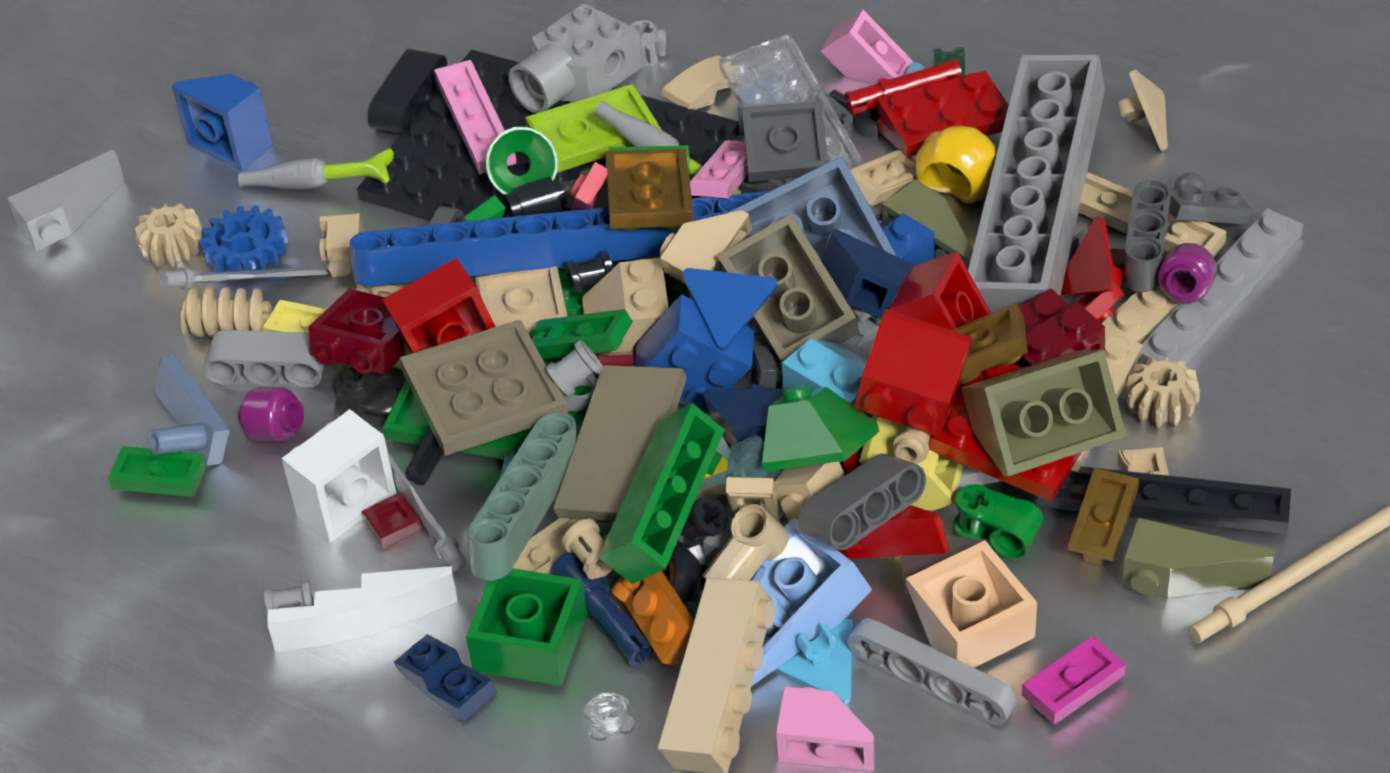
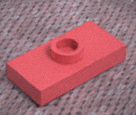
M595 162L587 176L581 173L570 192V195L575 197L571 211L592 209L604 188L608 175L607 168Z

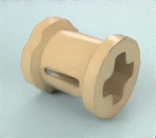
M589 518L583 519L571 526L562 538V545L568 553H574L584 565L583 572L589 579L593 580L606 576L613 569L598 558L605 540L599 534L600 528L598 524Z

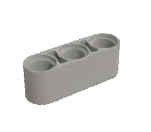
M223 330L215 333L212 337L203 365V374L209 381L223 386L313 388L320 383L325 364L319 362L315 356L310 355L308 332Z

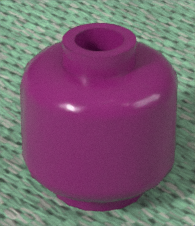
M1183 243L1173 247L1166 254L1158 271V282L1162 292L1169 299L1178 303L1191 304L1201 300L1209 293L1217 275V265L1213 255L1205 247L1196 243Z
M259 387L250 390L244 397L238 410V420L244 433L250 440L282 443L291 440L302 427L304 408L296 395L289 389L283 387Z

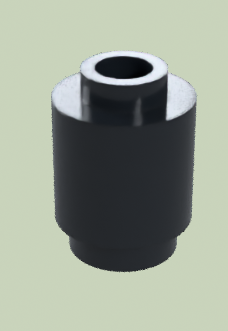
M550 176L513 187V192L505 194L507 208L511 217L562 212L561 205L567 204L561 182L553 183Z

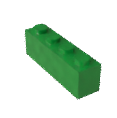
M693 403L659 420L598 557L631 584L666 569L725 429Z

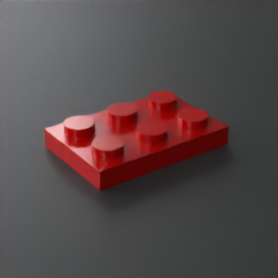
M986 70L877 98V111L906 158L917 155L918 150L922 147L929 134L943 131L952 126L976 128L986 136L1000 133L1003 131L1009 104Z

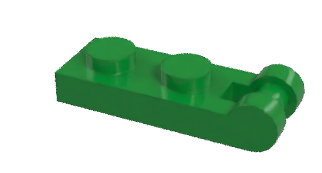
M625 309L543 319L537 321L531 331V337L543 360L566 357L575 349L574 344L579 340H582L594 353H610L616 351L622 344L623 338L633 321Z

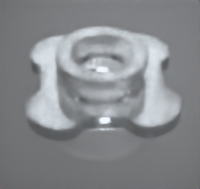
M611 692L602 693L584 706L583 715L590 720L591 728L589 729V734L592 739L603 741L608 736H615L619 733L629 734L635 729V719L628 714L629 701L625 696Z

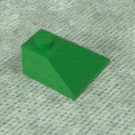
M807 383L787 387L782 391L783 396L768 408L762 457L763 470L766 472L846 461L880 432L878 423L862 411L854 409L852 404L828 387L809 389Z

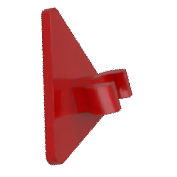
M1099 216L1094 218L1066 268L1060 297L1066 298L1112 292L1116 287V282L1120 287L1123 270L1113 267L1104 218Z

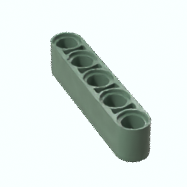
M550 413L542 416L536 422L469 526L467 535L470 569L475 577L490 581L505 577L512 570L557 496L577 441L576 423L570 415Z

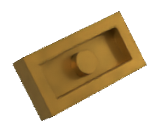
M1094 467L1068 544V550L1082 553L1085 562L1100 566L1103 565L1104 559L1109 561L1115 560L1139 488V478Z

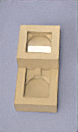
M716 55L700 61L681 72L662 89L661 95L673 103L688 109L710 106L714 104L718 90L737 86L739 82H743L745 70Z

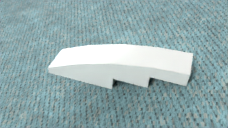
M452 566L361 573L360 588L315 591L314 606L268 609L267 626L275 652L320 647L373 635L415 621L458 602V593Z

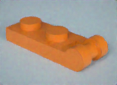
M662 571L634 584H631L624 577H619L611 589L612 593L625 603L661 662L677 668L685 656L695 620Z

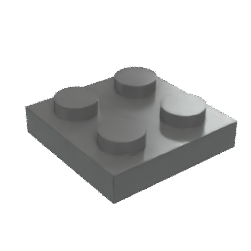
M821 101L742 107L749 182L799 178L829 163Z

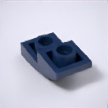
M426 634L422 639L413 644L410 649L394 661L396 669L417 689L463 722L497 693L492 679L464 665L456 649L429 634Z

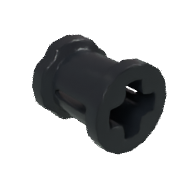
M606 250L599 252L598 257L575 263L573 260L565 261L568 281L574 296H580L583 290L593 288L613 269Z
M706 495L697 499L691 508L677 545L690 549L699 545L704 536L714 537L723 533L728 524V516L724 505L713 496Z

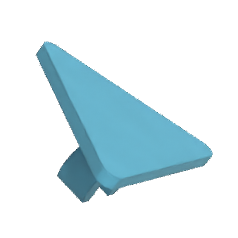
M844 619L832 630H830L826 623L820 625L821 633L813 641H809L804 632L799 634L797 644L802 651L774 671L806 687L832 691L845 705L851 701L853 653L848 647L847 639L854 630V623L850 619Z

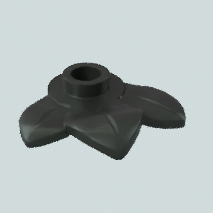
M353 367L343 370L335 380L336 391L339 394L335 403L337 416L340 417L348 410L353 411L359 417H362L365 412L389 415L398 397L397 392L401 391L406 381L402 370L392 367L385 375L380 373L361 374Z

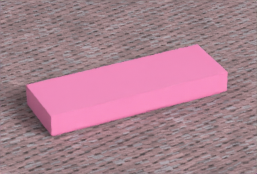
M725 140L690 180L691 195L729 199L748 175L745 142Z

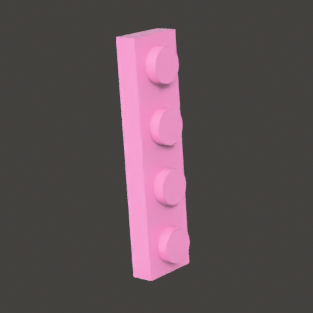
M471 60L435 69L436 82L479 174L485 173L487 150L497 135L505 130ZM515 152L508 157L507 166L517 164Z

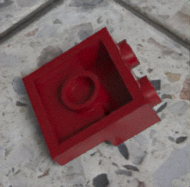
M351 288L309 325L310 355L315 356L323 364L342 363L350 365L361 374L380 373L385 375L400 360V357L404 356V340L382 301L385 297Z
M1052 288L1019 307L1024 317L1028 352L1022 354L1021 358L1013 363L1014 365L1025 368L1079 350H1105V326L1079 302L1070 306Z

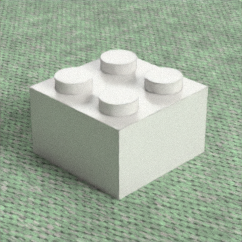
M351 410L328 423L322 430L281 458L297 517L329 543L363 519L361 511L397 494L384 435Z

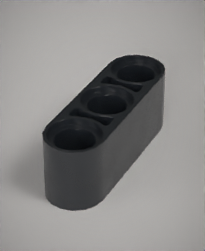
M411 48L407 49L369 105L367 116L369 127L402 134L439 89L434 70L448 66L446 56Z

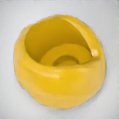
M952 126L943 131L933 132L928 135L917 152V179L925 186L937 192L952 193L964 203H975L987 196L997 149L991 140L976 128Z

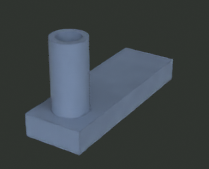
M177 355L161 356L154 392L178 426L153 429L149 432L148 443L152 454L162 455L196 450L197 453L204 454L207 466L222 464L230 429Z

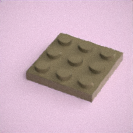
M521 320L400 357L401 370L445 456L532 428L546 414L565 413L568 415L567 402L557 384L549 375L546 364Z

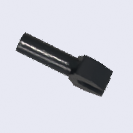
M835 89L832 90L828 95L849 111L846 103L849 99L846 100L843 93ZM877 108L853 116L855 118L856 133L865 137H879L877 122L882 117L878 113Z

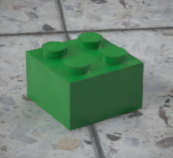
M514 568L501 579L488 580L466 634L472 669L480 673L562 686L588 615L583 580Z

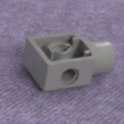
M583 3L532 37L533 54L511 68L509 83L518 101L533 113L546 111L560 100L575 102L608 92L642 68L639 30Z

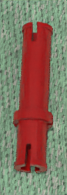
M954 58L950 61L889 80L886 77L877 79L876 84L845 92L846 100L849 99L846 103L852 116H855L858 113L877 108V98L961 77L962 75H958L962 73L958 61Z

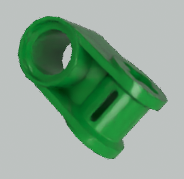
M978 484L964 486L956 494L955 505L959 514L954 518L953 522L955 536L988 540L994 552L1009 559H1021L1026 556L1044 521L1043 514L1037 506L1027 500L1016 499ZM979 498L982 499V505H978ZM967 523H971L970 531L967 530Z

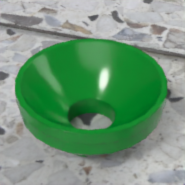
M514 127L500 133L491 142L487 150L485 166L492 185L501 194L505 195L513 192V187L550 176L554 181L558 168V158L553 144L543 133L533 128ZM514 152L525 154L529 160V169L521 176L511 174L507 168V159Z

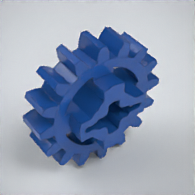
M254 205L250 211H245L243 206H238L237 213L233 214L224 210L222 211L224 218L221 220L211 218L209 220L211 228H202L201 230L203 239H200L199 243L208 267L214 265L215 272H224L226 269L228 272L253 269L266 270L265 264L277 265L279 263L277 254H286L285 244L289 242L282 217H274L273 210L270 208L260 213L258 205Z

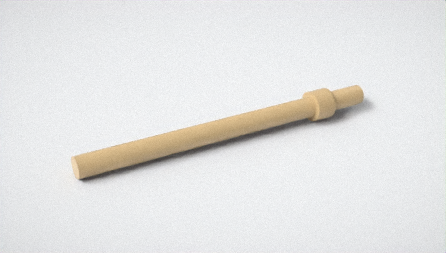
M1390 504L1239 597L1230 596L1215 605L1213 613L1188 627L1191 639L1196 643H1200L1223 628L1226 630L1234 628L1246 620L1247 613L1389 527Z

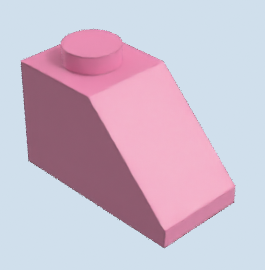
M861 10L835 27L820 50L845 77L874 84L877 83V79L886 77L889 80L905 75L907 67L914 63L864 10Z
M784 686L776 730L778 762L874 771V734L832 691L818 690L813 687L795 688Z

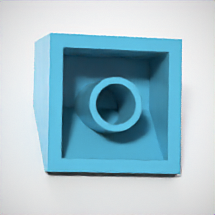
M810 338L782 362L783 389L807 383L809 389L828 387L855 406L867 360L840 344ZM863 412L864 414L872 418V414Z

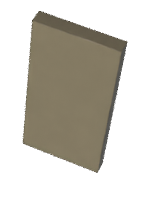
M603 365L604 370L599 375L553 507L558 517L615 521L659 420L677 410L687 379L682 368Z

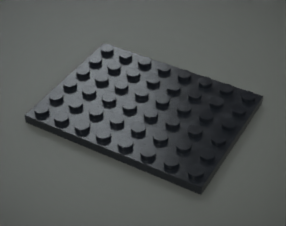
M471 49L461 62L472 61L504 130L514 127H526L525 117L537 113L529 111L518 101L509 83L511 68L520 62ZM440 88L391 146L394 152L393 161L386 167L389 173V183L384 184L371 177H366L357 188L359 200L429 221H431L440 206L461 209L464 216H466L494 195L505 206L502 218L511 217L505 195L501 194L492 185L487 172L478 173ZM640 95L661 130L675 138L679 142V146L689 145L690 158L702 166L725 140L735 141L739 135V124L736 120ZM560 100L558 103H556L547 110L563 106L572 102ZM515 152L517 164L507 166L511 174L521 176L528 171L529 160L525 154ZM606 157L556 173L553 183L561 182L567 199V204L561 205L562 212L572 210L575 197L571 196L570 192L581 173L587 176L595 162L606 168ZM607 178L604 188L592 209L603 208L609 204ZM636 259L611 261L614 268L620 262L635 261Z

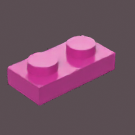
M1092 635L1022 684V696L1055 725L1124 677L1126 664Z

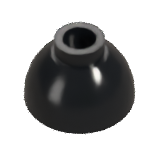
M676 544L668 565L662 572L684 604L692 599L697 591L702 592L704 590L706 579L702 575L708 567L700 564L697 557L689 549Z

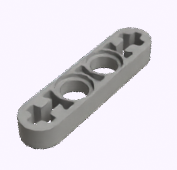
M861 620L848 636V647L861 661L994 726L1005 724L1018 705V699L1014 691L1000 680L876 620Z

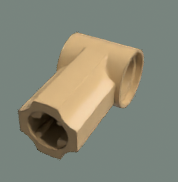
M753 504L741 508L732 520L731 530L733 535L703 573L702 577L705 579L718 578L750 581L764 561L773 560L784 552L789 539L787 530L762 506Z

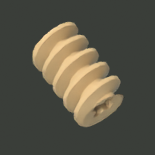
M193 285L188 290V294L183 301L180 318L181 330L184 336L192 333L197 337H204L206 334L213 337L215 333L223 330L263 331L262 327L273 311L270 301H263L261 289H254L251 299L248 300L245 288H238L235 299H232L229 287H223L219 298H216L214 286H207L203 297H201L199 286Z

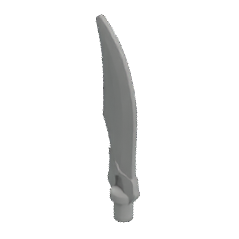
M180 267L178 271L161 272L160 284L163 288L179 287L181 290H189L193 287L194 283L328 275L329 270L266 269L230 272H193L189 267Z
M388 452L394 483L436 544L434 547L436 555L440 559L445 560L449 566H452L453 571L462 569L466 565L467 560L459 550L460 545L453 536L446 535L443 528L430 511L426 509L413 486Z

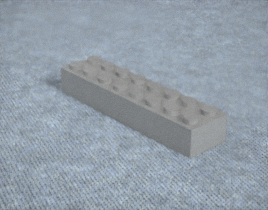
M1021 55L968 269L991 313L1014 303H1017L1020 307L1050 288L1059 296L1061 295L1105 92L1099 55Z

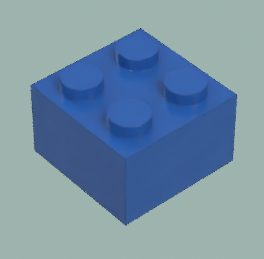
M681 294L637 343L634 367L682 368L687 379L679 403L685 406L693 403L707 415L709 410L703 396L705 390L732 389L752 368L754 329L745 326L727 349L720 350L717 348L694 300Z

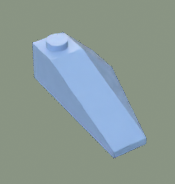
M794 517L784 527L789 536L788 545L784 552L773 560L764 561L752 581H759L774 603L775 618L771 628L766 631L762 645V666L758 671H755L751 686L802 651L797 644L799 634L804 632L809 641H813L821 633L820 625L826 623L830 630H832L872 591V588L851 560L835 548L803 535L799 529V521Z

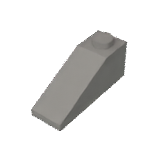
M112 149L16 193L7 199L18 229L37 252L71 236L125 180L117 153Z

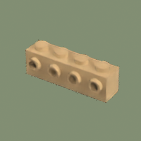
M706 579L658 746V750L676 770L728 773L731 758L736 757L740 746L739 729L743 715L748 713L751 706V685L755 671L761 668L763 662V641L767 629L771 628L775 618L774 603L759 581Z

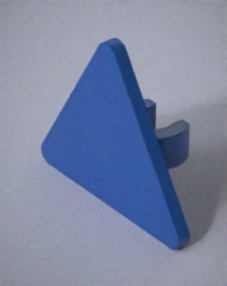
M686 268L683 271V279L717 348L720 350L727 349L777 289L778 284L777 280L771 277Z

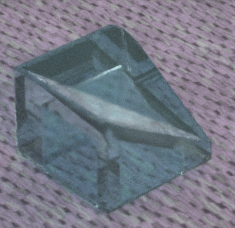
M754 436L731 445L725 480L726 477L773 478L775 481L782 474L783 469L764 472L762 466L764 441L760 437Z

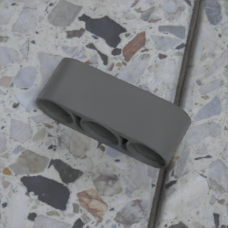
M1155 180L1140 182L1135 186L1132 195L1125 244L1123 281L1129 289L1137 292H1149L1159 286L1158 271L1164 260L1171 193L1167 185Z
M880 453L810 499L800 512L799 529L803 535L838 550H845L916 502L925 489L926 474L923 468L917 464L889 454Z

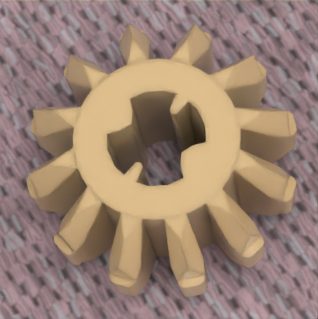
M165 203L163 208L160 209L150 207V215L139 216V225L135 227V239L145 261H154L157 267L165 263H169L174 267L176 262L179 261L189 263L190 255L200 253L199 240L203 239L201 232L203 227L194 209H185L182 203L174 207H170Z
M1149 356L1145 364H1135L1125 385L1129 412L1138 414L1141 423L1149 420L1155 421L1157 428H1159L1162 422H1169L1176 427L1180 419H1190L1194 408L1197 407V403L1200 400L1196 370L1187 369L1184 360L1176 363L1170 362L1168 356L1163 361H1157Z

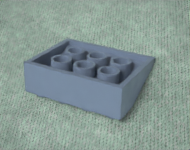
M842 156L728 212L742 210L749 214L752 230L747 238L785 216L792 214L820 260L823 258L834 229L896 256ZM750 320L746 326L754 329V336L759 335L758 331L756 330V328Z

